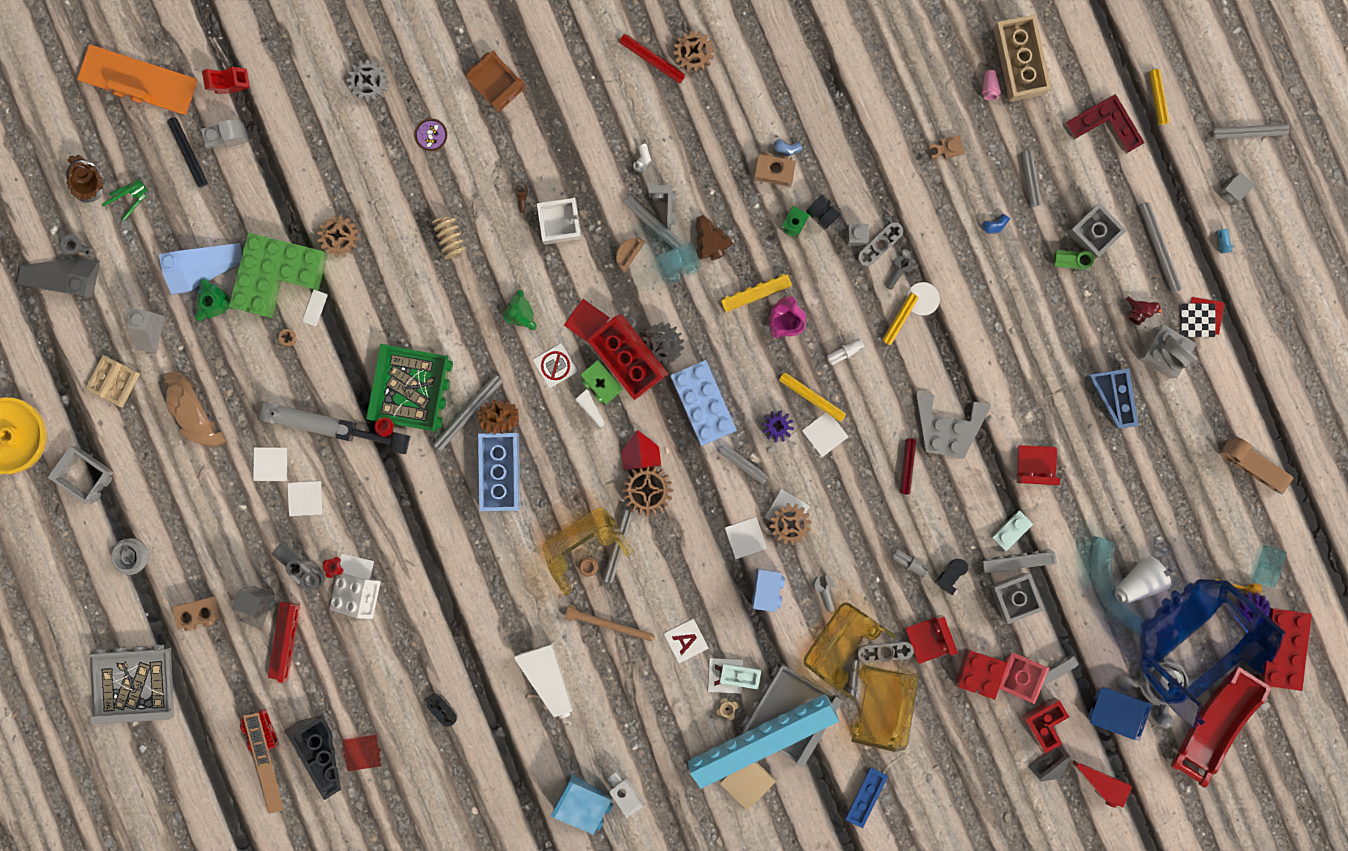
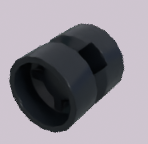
M823 194L806 210V213L810 214L812 219H818L817 224L824 231L842 214L835 206H830V201Z

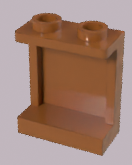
M493 50L490 53H485L480 59L481 62L467 70L466 78L499 113L526 86Z

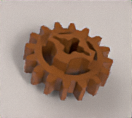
M500 399L499 402L492 400V404L486 402V407H480V411L477 412L478 425H480L481 430L486 429V433L493 431L494 435L497 432L504 434V430L510 432L511 427H516V422H519V411L516 409V405H510V401L503 403V399Z

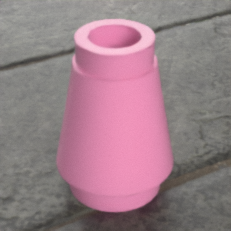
M988 70L984 73L982 95L985 100H996L1001 93L996 71Z

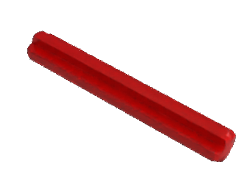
M624 34L620 38L621 45L677 83L681 84L685 79L684 73L628 35Z

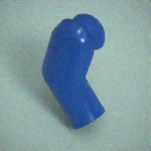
M1002 214L997 222L985 221L982 224V230L988 234L1000 233L1010 218Z

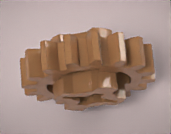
M691 30L689 36L684 32L683 39L677 38L679 44H674V49L678 51H674L673 56L678 57L675 60L676 64L681 62L680 69L687 67L688 73L691 69H694V72L697 73L698 68L704 71V65L710 66L709 59H714V55L710 53L714 52V47H710L712 40L706 41V34L701 37V31L694 35L693 30ZM703 46H705L707 51L706 56L702 52ZM682 48H683V50L686 52V55H685L684 58H683L682 55H681V49H682ZM695 49H697V54L693 53L690 55L691 50L694 51Z
M342 215L339 216L338 220L335 216H332V221L325 219L326 225L320 224L323 230L317 232L322 237L318 239L319 243H323L321 249H327L326 253L329 255L333 252L334 257H338L339 253L343 257L346 256L345 252L352 254L351 248H357V245L354 244L355 241H360L356 237L360 233L359 230H354L357 225L351 223L349 218L344 221ZM345 226L349 228L351 234L345 232ZM339 233L345 236L342 238H338V240L335 237H333L339 235ZM327 239L332 241L333 248L328 244Z
M787 503V508L780 505L781 511L774 510L776 517L770 518L774 521L773 524H770V528H775L772 534H778V541L783 538L784 544L790 541L794 545L795 540L801 543L802 536L808 537L805 532L811 531L807 524H811L812 521L806 519L810 516L809 513L803 514L805 508L798 509V504L796 503L793 507H791L790 503ZM789 511L795 512L793 513V515L786 516L784 514L785 512ZM801 517L803 519V528L799 527ZM784 518L789 521H792L794 519L793 523L795 524V527L798 529H795L794 527L787 528L788 524L786 523ZM779 519L782 521L783 525L780 531L778 528ZM792 532L797 533V535L792 537L786 536Z

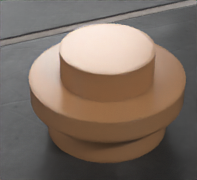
M584 558L579 563V571L586 577L593 576L598 570V564L593 558Z

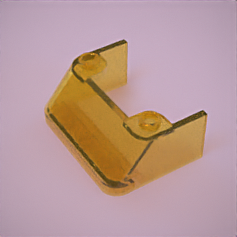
M603 507L592 510L546 540L543 544L542 549L548 570L565 597L574 592L564 576L568 569V563L563 556L595 536L602 545H610L617 541L626 557L634 553L609 511Z
M845 602L838 607L806 653L804 665L835 690L853 700L855 697L844 689L849 675L843 667L864 637L868 640H875L882 631L893 639H896L897 636L852 604Z

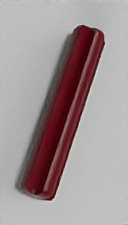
M907 438L905 440L900 494L910 495L916 439Z

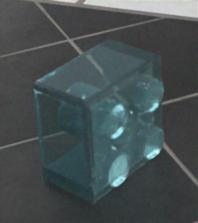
M692 242L656 257V263L665 283L669 281L670 284L679 281L682 275L687 274V276H691L697 273L701 264Z

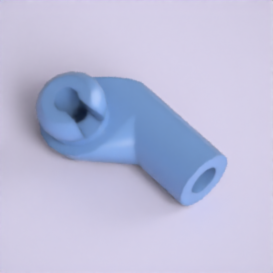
M781 139L774 142L775 151L783 156H791L803 150L799 141L792 145H788Z

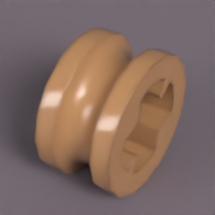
M284 329L279 333V341L284 346L290 347L296 343L297 336L294 331ZM291 333L292 341L288 340L289 343H285L284 334Z

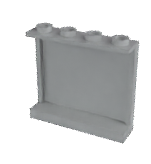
M781 663L779 667L776 665L771 673L773 678L770 683L766 682L764 684L760 700L756 699L754 701L750 717L747 715L741 724L743 726L742 731L744 733L824 694L827 695L836 711L842 700ZM826 728L778 752L792 759L803 768Z

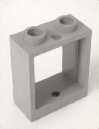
M69 446L47 478L83 503L92 504L100 498V492L103 487L109 485L114 472L79 447ZM78 457H81L103 473L88 495L64 479Z

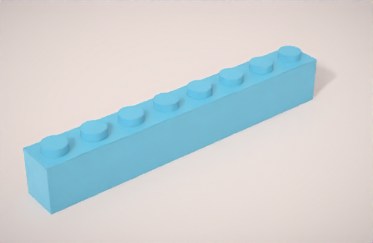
M826 694L816 697L785 714H781L775 719L765 722L750 731H746L734 739H730L699 756H695L688 761L690 774L700 789L839 722L836 710Z

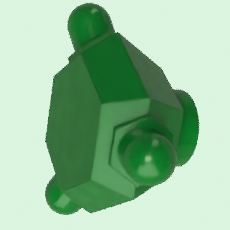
M206 278L201 279V287L197 291L195 304L197 309L195 319L197 321H202L204 318L210 319L225 313L228 309H233L229 307L231 300H229L225 292L215 284H209Z
M519 289L503 311V317L508 324L513 323L516 326L528 327L530 330L537 328V324L532 318L534 313L530 303L524 298V291Z

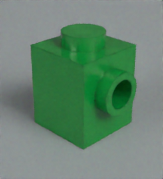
M793 206L781 227L784 230L783 233L791 238L794 236L798 238L810 214Z

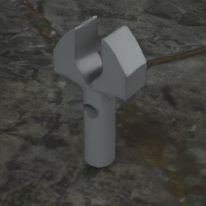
M905 255L896 258L893 262L896 270L886 284V287L890 290L894 288L903 273L909 274L913 268L912 260H910L907 266L901 269V261Z

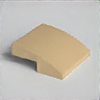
M103 355L85 389L123 408L140 373Z
M755 762L724 777L719 784L748 810L772 787L776 780L760 764Z

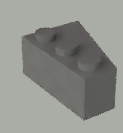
M256 586L240 589L232 609L235 614H238L237 617L240 618V622L261 630L269 610H272L275 606L276 600L274 597L276 594Z

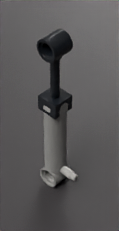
M265 401L261 402L257 418L260 421L352 442L354 436L388 444L389 451L407 454L411 438L409 435L392 432L390 437H382L379 434L356 429L357 423Z

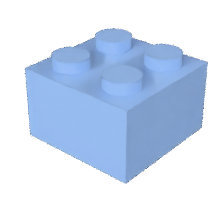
M757 568L752 599L753 609L777 612V608H781L782 596L779 595L780 588H784L785 577L782 576L780 571Z

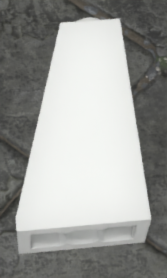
M553 643L515 655V661L553 717L559 716L562 719L570 716V712L574 708Z

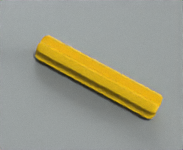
M1153 69L1149 71L1157 121L1158 125H1166L1170 121L1160 69Z
M913 293L908 295L883 337L882 341L888 345L893 343L919 298Z

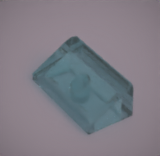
M1264 545L1252 582L1276 588L1287 552Z

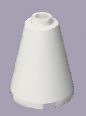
M1146 556L1115 588V597L1119 602L1129 604L1164 592L1171 586L1170 576L1166 577L1163 572L1166 569L1159 560L1152 556L1148 558Z

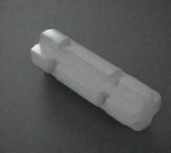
M852 660L848 696L858 698L862 662L860 660Z

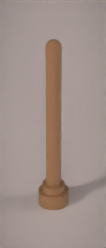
M568 605L565 620L572 622V620L576 621L578 619L648 641L655 639L652 633L579 612V609H576L575 606Z

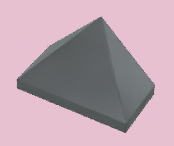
M1060 745L1041 756L1029 766V769L1040 782L1060 779L1071 757Z

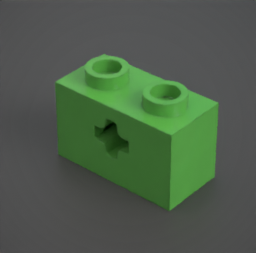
M599 360L581 374L583 377L581 382L587 389L592 388L596 392L593 396L600 404L604 402L607 405L623 391V388ZM598 379H600L601 381L605 380V387L603 389L601 387H596L598 385V383L596 382Z

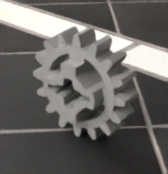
M366 60V64L359 61V67L353 65L354 72L349 71L348 74L351 78L347 79V82L351 84L348 86V89L353 91L352 95L354 97L358 96L360 101H363L365 98L367 103H370L371 98L376 102L378 95L383 98L382 91H388L385 84L390 83L388 79H385L388 74L383 72V66L378 67L376 61L371 65L369 60ZM359 76V82L356 84V79ZM363 77L369 79L373 86L365 82V79Z

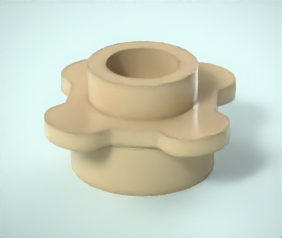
M722 698L720 700L721 705L716 713L718 716L733 720L738 704L737 702L728 701L727 698Z

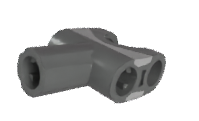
M284 542L279 544L272 552V555L286 567L287 574L304 589L313 590L324 585L326 578L323 572L307 558H301ZM317 574L320 575L322 579L320 584L319 577L317 576Z

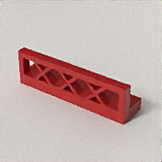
M283 601L279 605L268 678L276 679L279 683L289 680L301 605Z

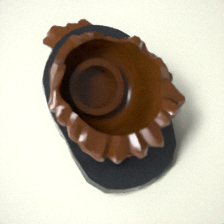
M69 156L68 162L70 165L66 171V184L71 194L81 202L88 203L98 200L103 194L104 183L101 180L102 175L99 174L94 164L85 160L82 156Z

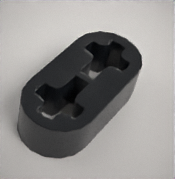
M433 694L428 698L427 707L438 721L446 727L454 725L458 715L447 700L440 694ZM432 699L440 700L439 706L442 708L441 710L438 706L433 707L431 705L433 703ZM443 710L446 712V714L449 715L451 713L453 715V717L451 718L453 720L452 722L450 720H448L447 722L444 720L446 716L442 712Z

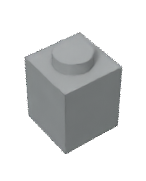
M1240 172L1234 175L1219 192L1227 203L1234 205L1255 185Z
M849 224L847 226V246H866L869 243V224Z

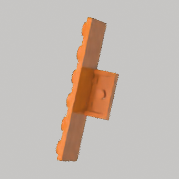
M93 45L88 46L77 78L80 82L111 91L117 97L123 98L127 96L133 102L139 104L145 102L182 115H187L198 82L196 78Z

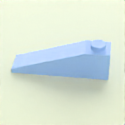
M241 243L169 252L159 254L162 274L171 294L174 295L193 291L200 286L201 279L206 278L208 281H211L214 277L240 265L243 253Z

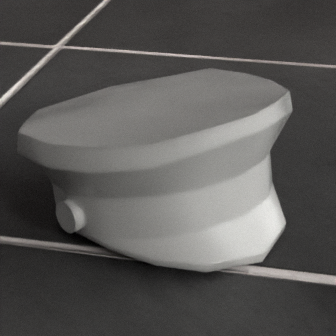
M1170 335L1166 337L1165 343L1161 345L1163 358L1175 368H1188L1190 363L1197 360L1195 355Z
M132 538L123 539L116 544L112 551V563L116 570L124 574H136L147 565L149 549L140 540Z

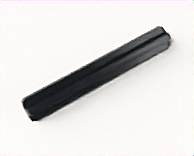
M176 117L168 119L167 124L197 186L202 188L208 185Z

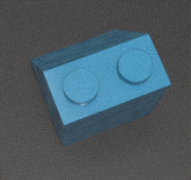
M572 775L557 801L551 817L594 834L595 830L600 831L604 823L602 818L605 813L609 814L614 803L611 802V795Z

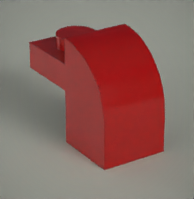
M230 67L223 71L212 69L202 71L205 90L214 91L215 94L234 93L250 87L246 68Z

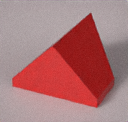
M637 429L621 451L623 470L646 468L647 466L654 467V465L661 466L659 446Z

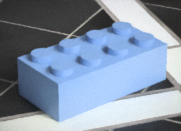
M706 360L670 375L701 446L737 431Z
M519 433L478 434L479 511L520 510Z

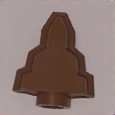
M704 215L697 217L696 229L699 236L696 240L698 245L696 253L698 259L702 260L710 257L711 261L725 256L724 250L734 245L730 237L724 235L721 229L714 228L712 222Z

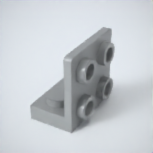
M649 185V199H653V202H664V199H668L667 229H671V225H675V210H672V206H676V191H672V185Z

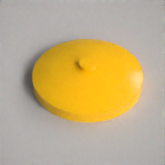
M4 397L0 398V474H17L29 469L39 460L46 446L47 430L41 414L35 407L20 399Z

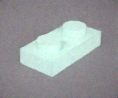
M1017 511L991 538L1004 551H1007L1033 523L1021 511Z
M723 663L720 683L758 689L761 669Z

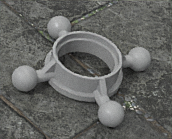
M1159 636L1154 642L1156 649L1159 650V658L1151 660L1143 667L1139 679H1132L1126 675L1121 676L1118 679V687L1123 691H1129L1132 687H1140L1143 696L1149 702L1161 706V714L1158 716L1157 722L1160 727L1167 729L1173 725V718L1169 714V706L1184 698L1189 685H1196L1200 689L1207 688L1210 685V678L1204 673L1188 678L1185 670L1178 662L1167 658L1170 640L1165 636ZM1161 666L1173 667L1184 678L1183 688L1169 699H1158L1152 694L1149 687V678L1152 672Z

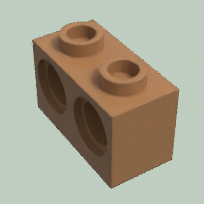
M216 597L172 607L177 629L184 628L185 631L194 630L196 625L202 623L203 627L214 625L215 620L221 619ZM205 607L210 611L209 617L203 615ZM186 612L191 615L190 622H187L184 618Z

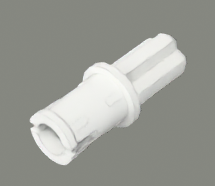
M858 338L850 344L842 345L841 349L827 355V360L831 365H834L845 358L849 359L853 354L864 350V344Z

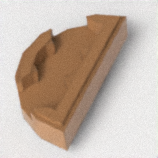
M631 238L625 240L619 246L616 252V261L624 273L645 244V240Z

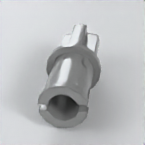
M898 549L894 551L892 558L905 566L906 570H911L922 578L927 575L929 567L915 560V557L911 558Z

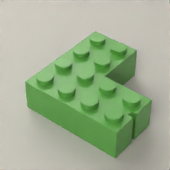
M248 233L229 307L272 319L281 282L318 291L328 254L320 250Z

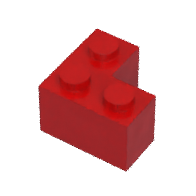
M1054 697L1022 715L1037 745L1044 753L1062 744L1053 726L1069 718V715L1059 699Z

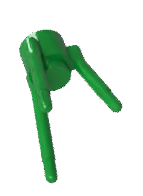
M140 179L134 180L130 184L111 192L109 195L114 197L102 203V206L105 207L128 193L133 198L138 197L122 217V221H125L139 203L147 197L145 193L148 190Z

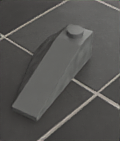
M73 258L21 265L17 284L93 299L100 261Z

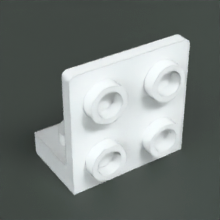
M343 573L341 575L337 574L330 610L355 618L373 619L381 581L361 579Z

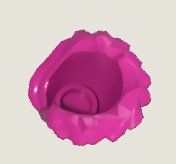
M785 296L774 304L769 316V331L772 337L797 336L805 330L806 314L797 305V301L793 296Z

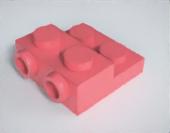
M1012 652L1005 660L1007 666L999 689L1035 704L1049 667Z

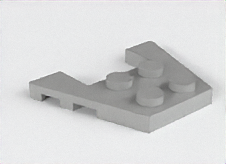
M916 393L925 452L965 458L991 408V404L973 402L970 421L931 415L934 395Z

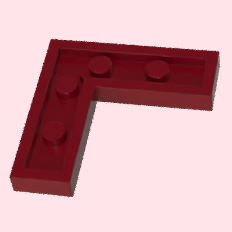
M1116 94L1065 123L1075 140L1107 121L1126 154L1145 143Z

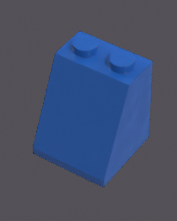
M1102 687L1101 690L1098 689L1095 695V700L1097 701L1095 708H1091L1088 716L1091 719L1090 724L1132 740H1140L1152 703L1107 687Z

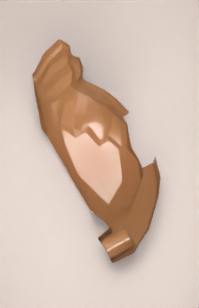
M181 372L162 374L164 386L168 389L166 397L167 409L182 429L179 432L188 440L207 447L221 446L227 441L223 437L222 431L215 433L214 421L208 420L192 388L197 387Z

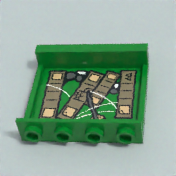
M380 344L367 419L377 421L380 418L386 417L391 419L395 425L438 432V428L441 429L443 417H440L441 410H444L446 406L444 394L445 391H448L450 380L447 379L448 372H452L453 368L451 357Z

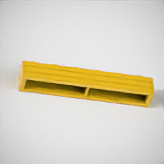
M781 274L777 279L771 278L767 280V283L763 284L761 282L756 284L754 288L748 287L742 293L738 291L734 293V296L723 297L721 304L726 313L792 287V283L788 274Z

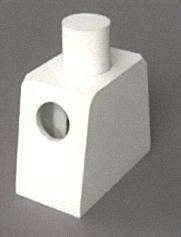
M617 772L607 779L613 787L609 792L626 818L647 804L628 779L622 781ZM622 788L626 790V796L621 794Z

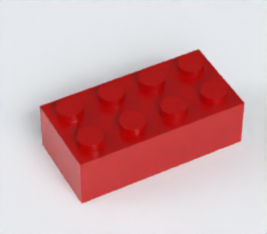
M622 314L614 316L587 339L633 400L643 396L669 374Z
M1270 607V614L1263 621L1256 678L1270 687L1303 691L1312 614Z

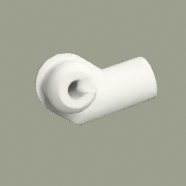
M647 144L638 146L640 157L633 164V168L637 172L646 170L651 162Z

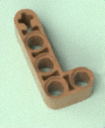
M1230 437L1219 455L1273 491L1283 495L1293 477L1250 449L1252 446L1247 441L1239 437Z

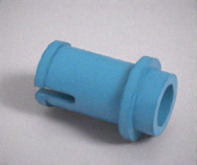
M1229 229L1217 230L1218 251L1221 254L1232 252L1234 246L1231 245Z

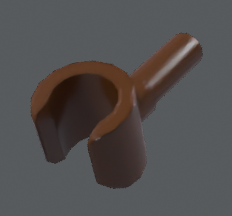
M517 185L516 193L520 200V213H525V197L528 194L527 186L525 185L524 192H519Z

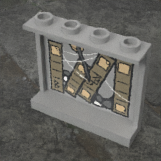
M154 645L152 649H145V646L133 647V650L119 647L113 648L114 651L107 652L106 648L94 649V653L87 655L92 657L95 715L91 716V724L169 720L174 717L171 648H164V645Z

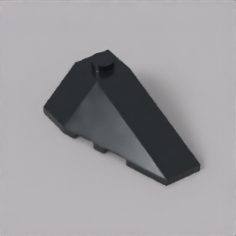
M323 715L301 720L284 730L323 800L340 791L341 786L336 766L332 731Z

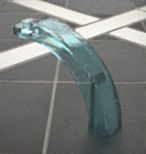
M1093 536L1089 554L1090 577L1096 596L1104 609L1120 625L1138 635L1145 637L1147 632V634L1157 638L1159 634L1166 636L1167 628L1142 619L1133 613L1123 602L1121 603L1116 599V587L1112 576V559L1116 543Z

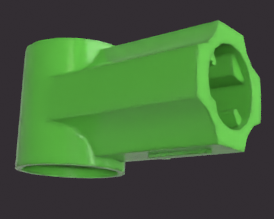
M1055 250L1053 263L1054 267L1083 271L1094 264V256L1088 251ZM1081 256L1088 259L1087 266L1080 263Z

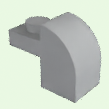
M239 120L217 122L218 125L201 129L207 149L225 144L233 147L249 142L244 123Z

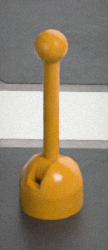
M1219 579L1213 580L1214 586L1221 585L1245 590L1246 594L1249 591L1251 594H1255L1258 591L1259 596L1261 595L1262 585L1258 583H1250L1244 587L1221 582Z

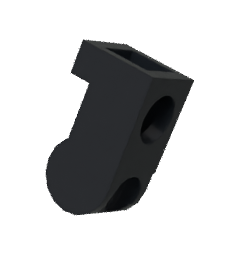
M953 559L934 583L949 595H953L957 590L953 585L960 576L965 575L968 571L967 562L963 559Z

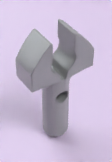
M824 575L827 582L824 589L817 577L814 583L815 591H820L823 594L827 611L832 612L835 610L830 594L831 587H834L833 580Z

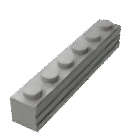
M1051 549L1044 550L1043 553L1033 551L1032 554L1028 555L1027 553H1020V556L1011 554L1005 558L997 556L996 559L989 557L981 561L983 573L1057 564L1055 552L1051 551Z

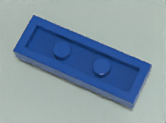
M871 766L869 767L845 820L861 828L864 827L888 778L887 774Z

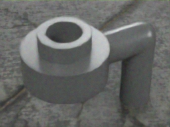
M66 235L60 241L61 249L67 254H74L79 251L84 253L85 256H90L94 253L92 248L82 245L80 239L75 235ZM70 240L75 243L73 248L68 246Z

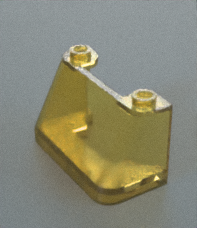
M864 665L860 671V679H862L863 684H866L860 722L851 727V742L892 752L905 750L910 736L918 686V674Z

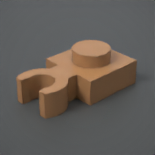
M960 135L941 139L940 146L938 144H931L928 147V150L935 149L937 151L936 155L930 157L932 160L937 159L941 154L944 155V159L964 154Z

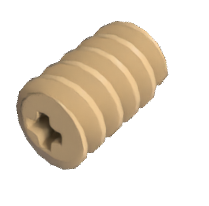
M442 217L432 222L433 225H437L434 231L440 232L436 237L441 240L439 245L444 247L441 250L442 253L447 254L444 256V259L456 257L466 249V247L459 246L464 241L457 240L461 233L454 231L459 226L452 225L456 218Z

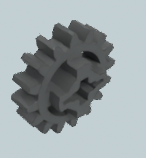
M663 322L658 325L651 326V329L646 331L647 335L643 337V340L647 341L645 344L660 363L663 361L664 365L669 362H674L676 358L681 356L680 352L684 350V347L680 344L684 340L679 338L682 335L681 332H675L676 326L671 329L670 323L664 326Z

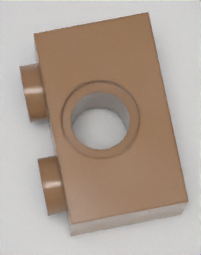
M766 152L762 153V155L758 154L754 175L755 181L792 186L796 161L792 160V157L781 156V158H778ZM776 164L780 167V171L774 173L770 170V166Z

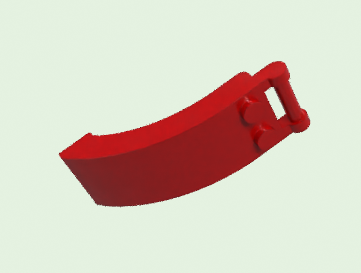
M1236 667L1219 685L1196 717L1170 767L1180 770L1196 780L1200 786L1206 788L1213 774L1219 771L1235 738L1254 712L1265 703L1272 687L1240 667ZM1184 759L1205 771L1204 775L1202 776L1183 764Z

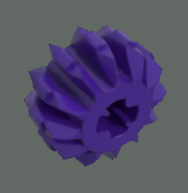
M782 410L778 411V417H776L774 411H771L772 419L767 415L764 417L769 423L762 422V426H768V429H764L762 432H770L767 436L768 440L774 435L775 443L778 441V436L784 442L783 434L789 438L791 437L787 430L793 431L794 427H790L788 424L794 421L793 419L785 420L789 417L788 413L781 417ZM776 421H779L780 425L783 426V429H779L780 432H777L776 428L773 427V423L776 424Z
M1250 591L1247 595L1241 594L1240 599L1236 601L1237 615H1240L1241 621L1247 619L1248 624L1251 621H1254L1256 624L1259 620L1265 621L1266 617L1270 614L1269 600H1266L1265 595L1259 596L1258 591L1255 594H1251Z

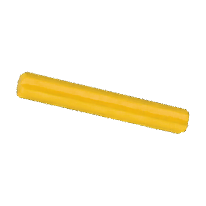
M784 372L779 378L781 383L837 421L841 422L846 416L845 412L789 374Z

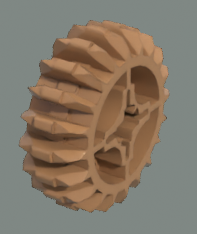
M655 465L652 471L649 470L650 467L648 466L644 471L643 468H639L640 472L638 473L635 469H632L631 471L634 476L632 477L627 474L626 477L630 481H623V484L628 485V488H622L621 491L627 492L628 495H624L622 498L630 499L626 506L633 504L632 512L639 508L638 515L642 514V510H646V516H649V510H652L653 515H656V508L662 512V504L668 507L669 504L665 502L666 498L672 500V497L667 495V492H673V489H667V486L671 485L672 481L666 483L665 479L669 475L667 474L662 477L661 474L664 470L661 469L659 473L655 472L657 469ZM645 474L643 486L632 487L635 479ZM651 474L660 479L663 488L652 486ZM647 480L650 488L658 490L650 493L648 501L645 492L637 491V489L645 488ZM632 493L643 495L644 506L634 500ZM655 493H663L662 499L657 504L650 506L651 496Z

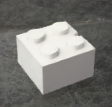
M575 198L537 203L544 245L582 239Z

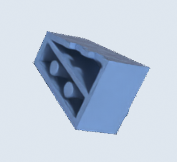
M1129 368L1088 375L1115 427L1121 429L1139 426Z

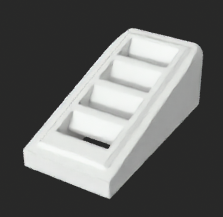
M586 389L576 398V401L597 425L603 428L605 426L604 421L589 391Z

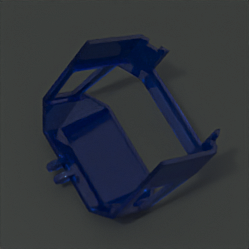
M1198 579L1196 582H1190L1183 589L1184 592L1181 594L1174 590L1170 595V600L1168 598L1162 600L1161 604L1163 606L1155 612V616L1151 619H1145L1141 624L1138 668L1170 708L1192 729L1196 728L1198 723L1200 725L1205 724V721L1199 716L1202 704L1197 698L1241 660H1244L1261 676L1265 671L1263 666L1266 662L1269 661L1271 663L1277 657L1286 633L1226 580ZM1228 590L1253 612L1251 622L1247 620L1227 597ZM1224 603L1247 633L1234 649L1185 689L1183 687L1184 683H1179L1159 662L1208 622ZM1154 667L1170 683L1168 691L1151 673L1149 668Z

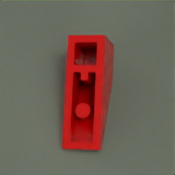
M1073 761L1072 764L1099 796L1106 800L1105 804L1113 808L1117 806L1124 808L1132 788L1131 785L1080 762Z

